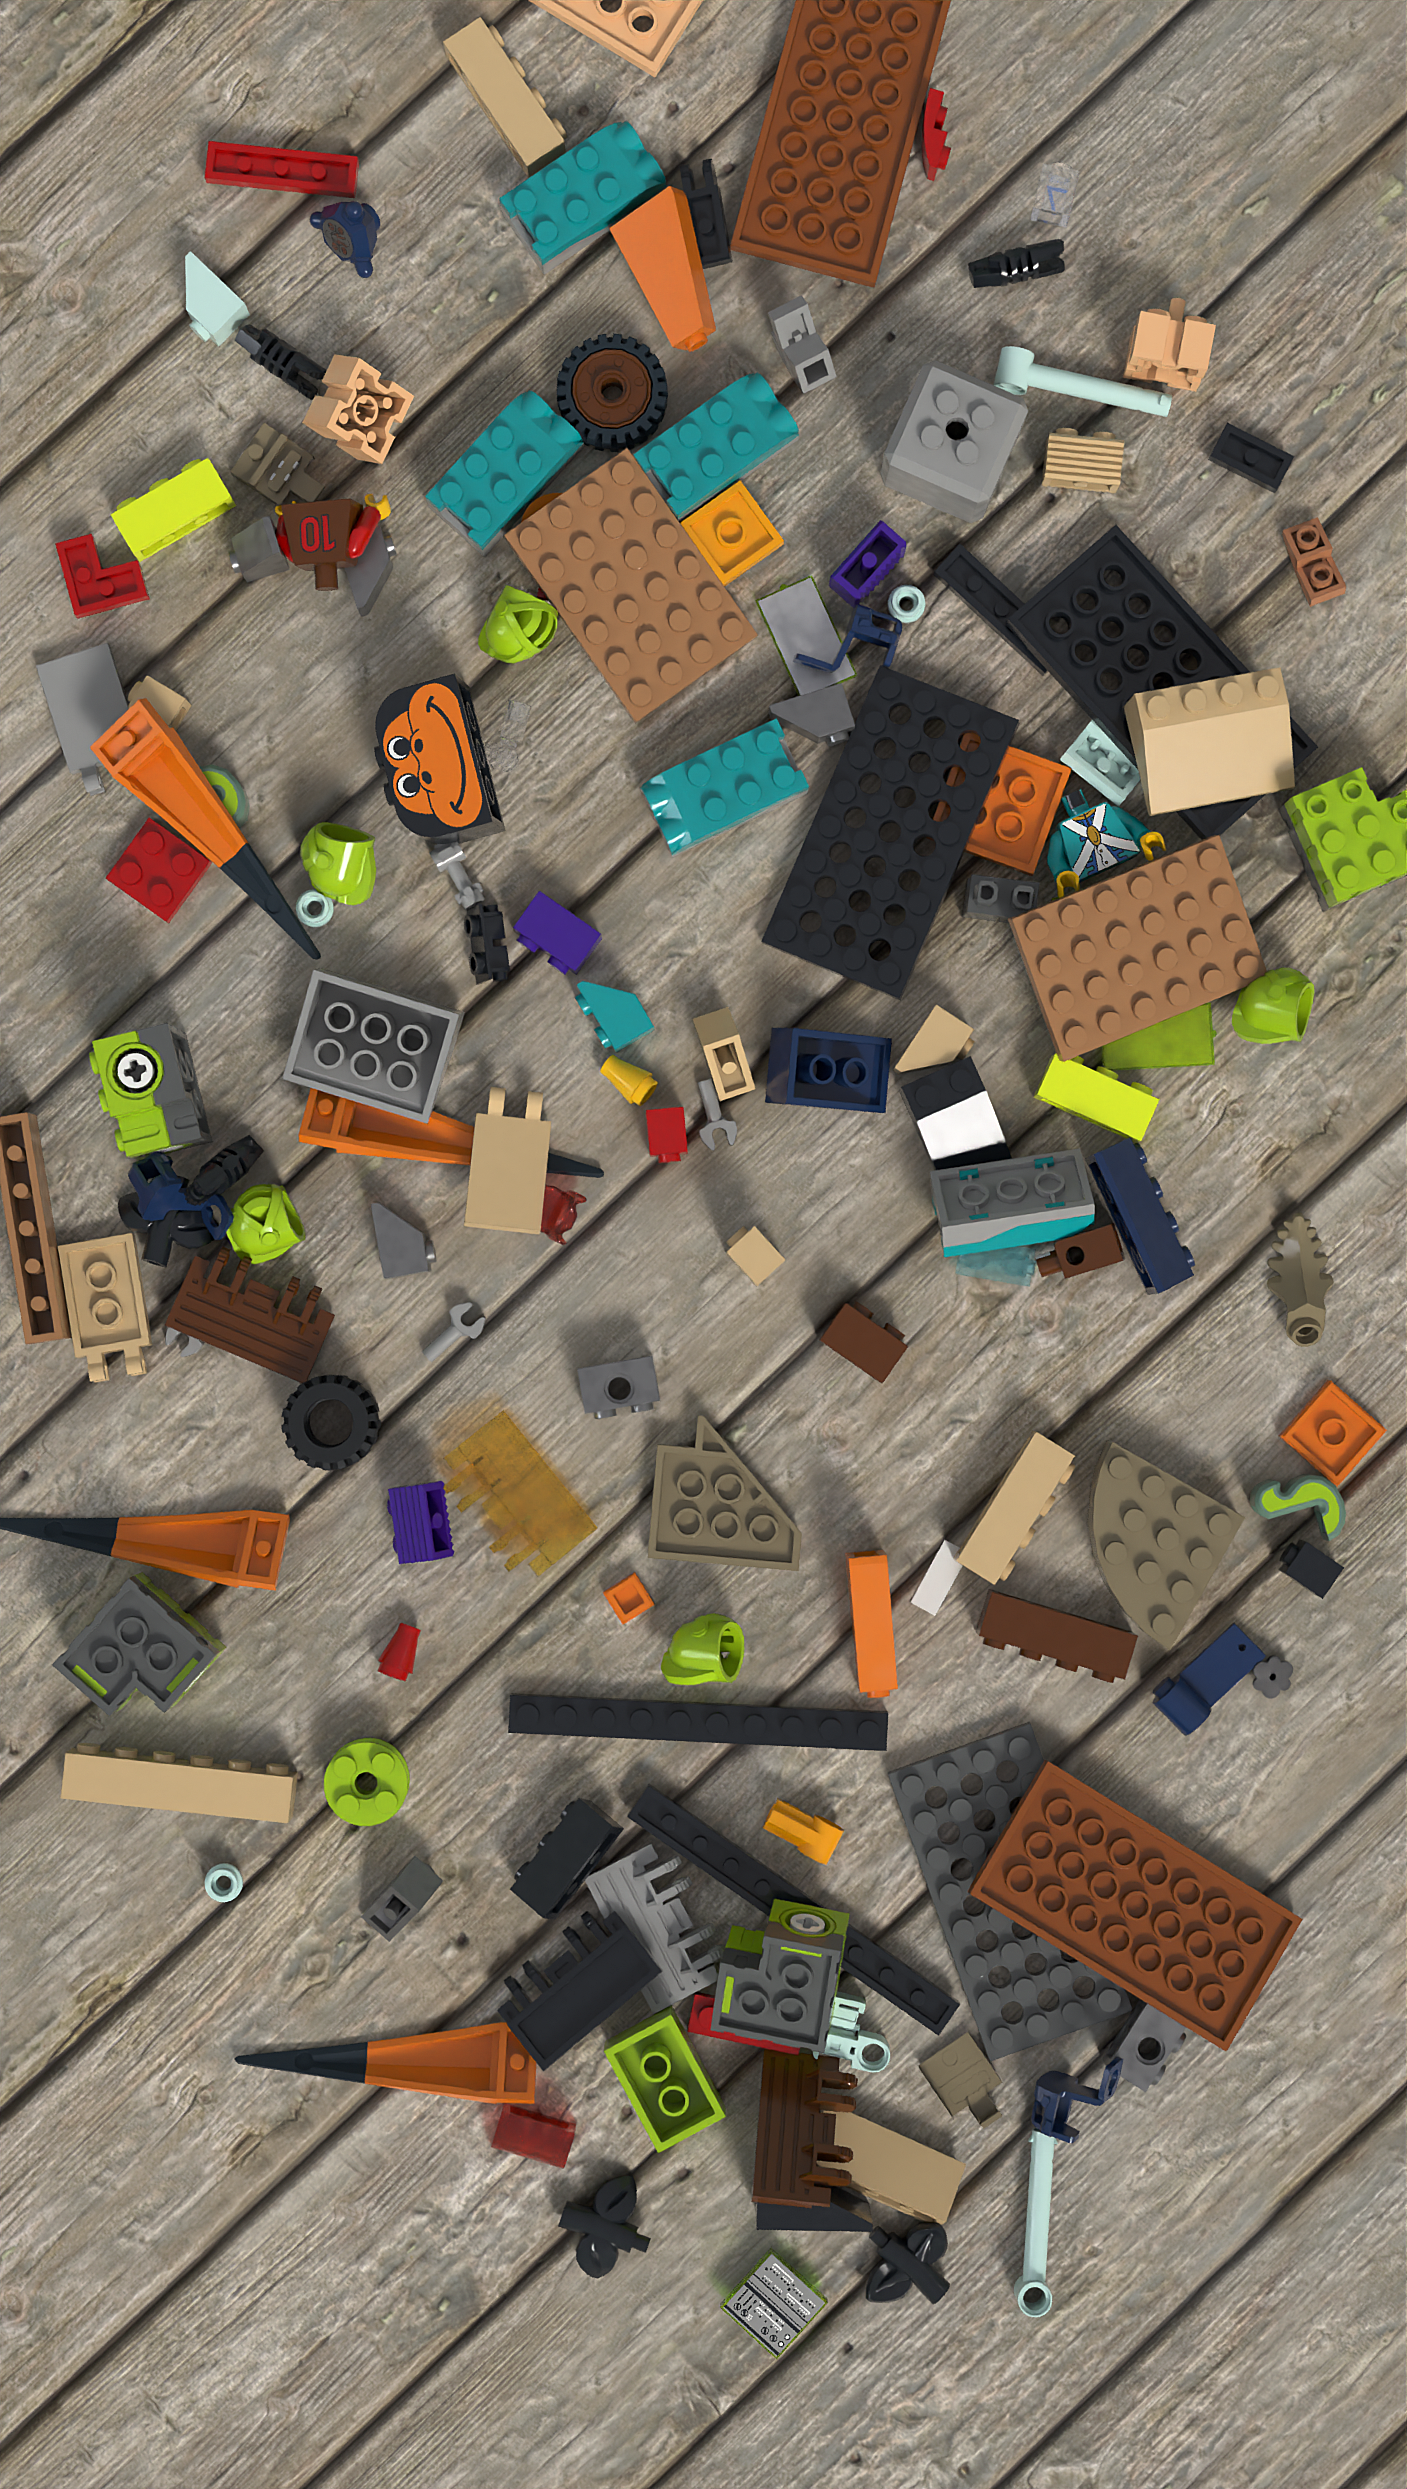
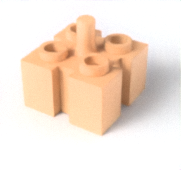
M1181 298L1171 299L1169 312L1162 309H1148L1147 312L1141 311L1136 325L1131 332L1123 378L1148 383L1153 381L1164 382L1169 387L1196 392L1201 383V378L1205 376L1208 370L1216 325L1207 323L1206 319L1199 316H1186L1184 322H1182L1186 302Z
M334 354L322 380L328 386L324 397L315 395L302 423L324 438L338 440L336 446L357 460L383 464L395 438L389 433L393 422L402 423L414 396L393 381L379 379L381 373L362 359Z

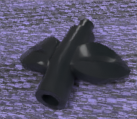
M177 1175L183 1183L181 1188H187L190 1180ZM136 1192L127 1194L119 1199L118 1211L124 1225L131 1231L147 1233L141 1260L166 1268L173 1241L187 1249H197L215 1240L203 1222L202 1211L169 1210L163 1220L149 1221L144 1220L138 1211L139 1197Z
M623 2175L604 2183L595 2194L593 2207L570 2201L566 2202L558 2227L585 2234L580 2238L575 2249L576 2260L579 2267L592 2278L598 2279L613 2269L618 2260V2249L630 2253L631 2248L644 2253L647 2251L651 2238L637 2233L639 2227L626 2222L633 2215L636 2208L637 2188L633 2176Z
M939 2223L918 2224L907 2233L906 2240H903L895 2232L887 2234L880 2226L873 2229L869 2238L878 2246L876 2253L884 2260L880 2261L869 2274L866 2284V2299L874 2303L894 2302L904 2298L914 2283L932 2304H936L950 2287V2283L933 2266V2263L943 2257L947 2250L948 2240L943 2226Z

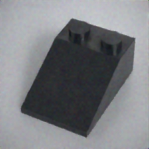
M971 1056L906 1084L899 1089L934 1171L1012 1159L987 1091Z
M814 2184V2187L831 2188L830 2207L812 2205V2208L755 2202L756 2230L873 2232L869 2203L838 2186Z

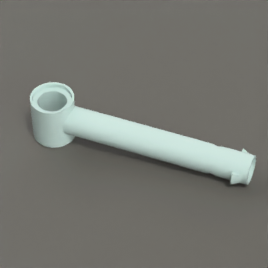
M1006 346L1001 349L994 386L1014 395L1026 394L1028 386L1132 410H1140L1163 417L1168 416L1172 394L1033 363L1035 355L1024 348Z
M1034 2128L1028 2139V2142H1031V2161L1023 2275L1015 2282L1014 2296L1024 2314L1030 2317H1041L1050 2310L1052 2305V2294L1045 2279L1053 2172L1052 2161L1054 2157V2144H1058L1056 2138L1044 2135L1038 2128ZM1038 2287L1042 2289V2296L1038 2301L1028 2303L1023 2300L1024 2293L1029 2288Z

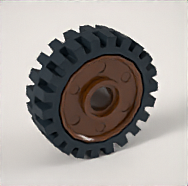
M614 333L613 337H607L606 334L598 335V339L593 341L589 338L583 341V346L580 348L576 346L571 351V356L565 358L562 370L558 374L556 391L561 417L578 431L582 437V442L586 446L593 445L595 450L604 451V449H610V452H619L620 448L633 449L635 444L640 443L641 445L647 441L648 436L656 432L659 423L664 418L668 399V386L664 369L661 367L657 356L650 352V348L644 343L642 345L638 344L635 338L629 336L628 339H624L622 334ZM611 386L617 387L622 391L621 396L615 400L606 399L602 393Z

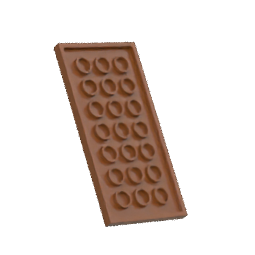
M951 0L795 1L731 240L730 248L732 251L875 288Z
M1044 1760L967 1891L972 1896L1226 2052L1303 1920L1047 1760Z

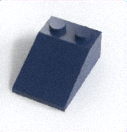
M771 1028L765 1103L886 1113L892 1038L799 1028Z

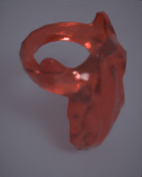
M545 1185L540 1232L545 1233L551 1241L566 1245L567 1242L563 1239L562 1234L572 1229L577 1219L576 1205L586 1202L587 1198L574 1190H567L565 1192L555 1186Z

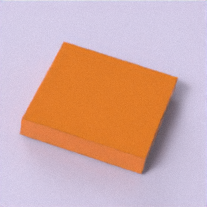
M1327 1380L1280 1433L1279 1437L1328 1481L1338 1487L1387 1430L1331 1380Z

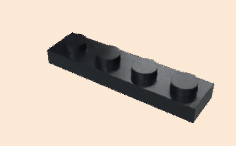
M959 544L934 571L933 575L1044 676L1048 670L1005 624L1007 619L1025 603Z

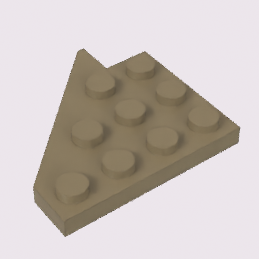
M698 1415L695 1447L657 1444L647 1558L799 1571L801 1531L704 1416Z

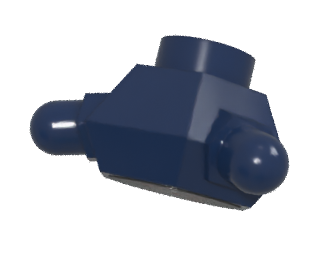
M357 201L325 206L322 212H313L310 216V224L312 227L322 230L326 245L342 261L355 264L357 274L361 278H369L373 273L371 259L373 258L372 253L377 241L376 231L380 229V219L376 211L367 203L360 204Z

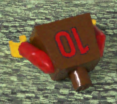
M366 494L364 500L367 507L364 510L362 504L351 498L306 503L292 501V504L278 505L275 507V512L279 517L275 534L279 547L287 559L294 563L296 567L305 571H314L316 590H337V569L350 568L357 565L358 557L363 554L379 521L385 519L391 513L387 495H383L382 500L376 503L373 494Z

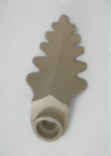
M1298 1212L1293 1215L1291 1220L1284 1221L1283 1224L1287 1229H1279L1277 1231L1278 1237L1283 1241L1272 1242V1249L1280 1253L1281 1256L1269 1258L1267 1264L1272 1270L1278 1272L1279 1275L1269 1278L1267 1287L1286 1304L1285 1329L1288 1338L1298 1346L1308 1347L1316 1344L1322 1337L1326 1314L1324 1299L1333 1286L1334 1281L1330 1274L1320 1273V1270L1328 1262V1258L1324 1254H1314L1321 1246V1239H1311L1316 1234V1228L1308 1227L1311 1224V1220L1304 1219L1303 1214Z

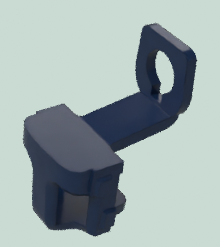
M856 604L847 626L845 638L832 664L798 653L794 656L793 662L822 672L833 673L840 667L852 639L855 638L887 648L882 666L889 668L902 632V622L893 616ZM872 617L895 624L893 631L874 626Z
M161 1151L153 1152L148 1157L132 1164L128 1177L139 1197L138 1211L144 1220H163L169 1210L202 1211L203 1222L215 1240L224 1238L233 1222L234 1216L221 1194H215L201 1205L194 1206L187 1203L184 1195L187 1188H181L183 1183L171 1167L173 1164L172 1158L166 1156ZM153 1178L150 1183L147 1182L148 1179ZM211 1205H216L221 1212V1223L219 1226L216 1225L213 1219Z
M1116 2057L1107 2064L1100 2089L1077 2084L1078 2078L1059 2071H1049L1042 2075L1035 2085V2102L1031 2116L1032 2124L1044 2135L1068 2143H1074L1079 2138L1080 2131L1066 2124L1072 2108V2101L1076 2100L1095 2106L1104 2104L1115 2093L1123 2059Z

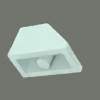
M190 251L185 256L186 310L192 320L189 326L204 342L210 338L217 346H220L250 314L245 303Z

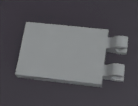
M108 643L36 665L69 772L72 775L82 773L86 792H89L90 796L106 792L98 767L103 764L91 750L90 746L128 710L127 707L129 705L111 647Z

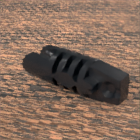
M1054 239L1026 245V248L1005 250L1004 254L999 251L988 257L968 263L971 284L974 288L1007 286L1008 282L1016 284L1021 281H1028V277L1038 279L1062 273L1065 271V264L1063 259L1059 257L1064 252V241L1062 239Z
M250 324L239 329L235 341L251 353L250 358L260 366L262 365L276 377L281 378L283 382L308 399H314L318 389L298 373L302 370L317 380H323L327 371L325 368L303 353L298 352L296 348L279 339L277 335L267 329L260 331Z
M250 1135L225 1147L201 1166L199 1175L195 1177L194 1182L185 1190L186 1193L184 1195L187 1203L194 1206L201 1205L215 1194L224 1193L249 1172L252 1165L264 1152L263 1148Z

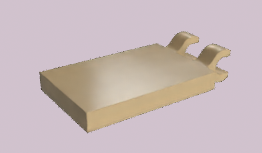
M490 1087L487 1114L476 1113L464 1226L540 1235L551 1121L540 1120L543 1093L528 1091L524 1119L503 1116L506 1088Z
M128 1233L58 1246L74 1353L76 1358L87 1357L90 1381L97 1383L110 1380L104 1354L124 1350L128 1375L147 1374L146 1362L141 1347L151 1346L152 1338L135 1234Z

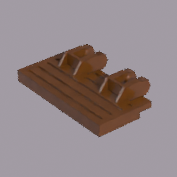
M226 1247L221 1248L208 1279L204 1278L210 1262L195 1256L165 1326L299 1383L307 1382L335 1317V1314L320 1309L314 1324L309 1322L322 1288L314 1286L310 1290L306 1299V1306L301 1317H298L287 1311L293 1297L296 1296L299 1290L301 1279L294 1276L291 1278L277 1309L274 1308L280 1291L250 1279L244 1294L239 1293L252 1258L244 1256L240 1260L236 1269L237 1273L229 1288L217 1281L230 1258V1249Z
M764 2049L751 2202L812 2208V2205L830 2207L831 2188L814 2187V2184L844 2187L852 2182V2175L849 2171L816 2167L817 2161L849 2163L853 2160L851 2148L834 2145L836 2114L819 2112V2110L848 2113L856 2109L854 2097L821 2093L822 2088L850 2090L857 2087L858 2078L855 2075L839 2072L840 2058L818 2055V2059H815L813 2054L799 2053V2055Z

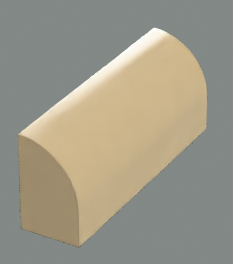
M820 2111V2113L836 2114L834 2145L851 2148L853 2160L849 2163L817 2161L816 2167L849 2171L852 2175V2182L845 2187L925 2223H939L942 2225L947 2221L966 2166L965 2163L851 2112Z

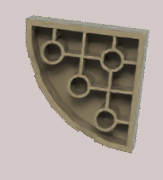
M1107 1440L1095 1465L1090 1486L1088 1530L1093 1557L1105 1586L1124 1613L1139 1629L1171 1650L1245 1517L1118 1444Z

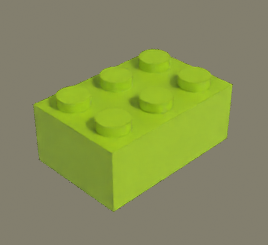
M672 2005L605 2041L604 2053L658 2153L726 2117V2106Z

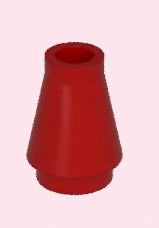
M400 1623L397 1631L377 1660L380 1662L377 1671L406 1682L408 1674H413L418 1637L421 1630Z

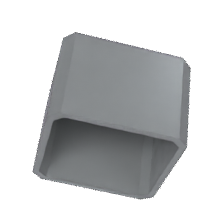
M935 360L924 364L884 453L880 472L884 485L966 522L973 523L983 519L1026 419L1028 409L1024 399ZM952 422L964 424L967 429V436L961 440L951 439L946 433L947 425Z

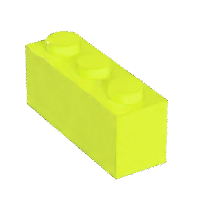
M209 458L203 461L196 459L189 462L181 469V474L170 480L164 478L155 482L149 487L150 492L138 499L131 497L122 501L116 507L117 511L110 514L139 562L236 506Z
M1056 1053L1051 1056L1034 1094V1098L1123 1138H1131L1132 1142L1137 1143L1142 1140L1160 1100L1151 1096L1153 1092L1151 1088L1137 1082H1132L1131 1086L1117 1081L1119 1075L1109 1069L1098 1066L1095 1071L1083 1066L1084 1059L1079 1056L1065 1062L1059 1061Z

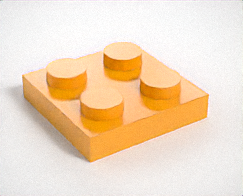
M741 480L680 523L724 587L784 545V540Z

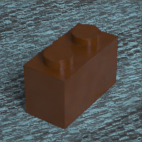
M855 1301L852 1307L844 1303L819 1341L883 1384L908 1348L902 1342L905 1335L888 1323L883 1328L870 1320L874 1313L857 1301Z

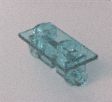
M1016 1246L958 1255L955 1274L1030 1287L1031 1275L1034 1274L1036 1260H1034L1036 1249Z

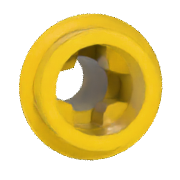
M611 1055L600 1070V1073L607 1077L630 1104L635 1102L639 1106L644 1105L658 1085V1082L652 1078V1073L625 1062L615 1055Z

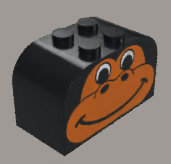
M454 673L404 687L391 693L383 701L376 715L375 730L379 746L374 747V752L379 768H385L388 783H385L383 787L389 806L394 805L397 816L402 824L411 832L435 845L449 844L456 841L460 844L506 831L469 686Z

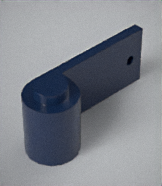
M1233 1622L1173 1679L1170 1677L1163 1679L1153 1690L1155 1698L1152 1703L1184 1736H1187L1194 1732L1209 1717L1212 1711L1211 1707L1247 1675L1257 1663L1261 1662L1266 1657V1654Z

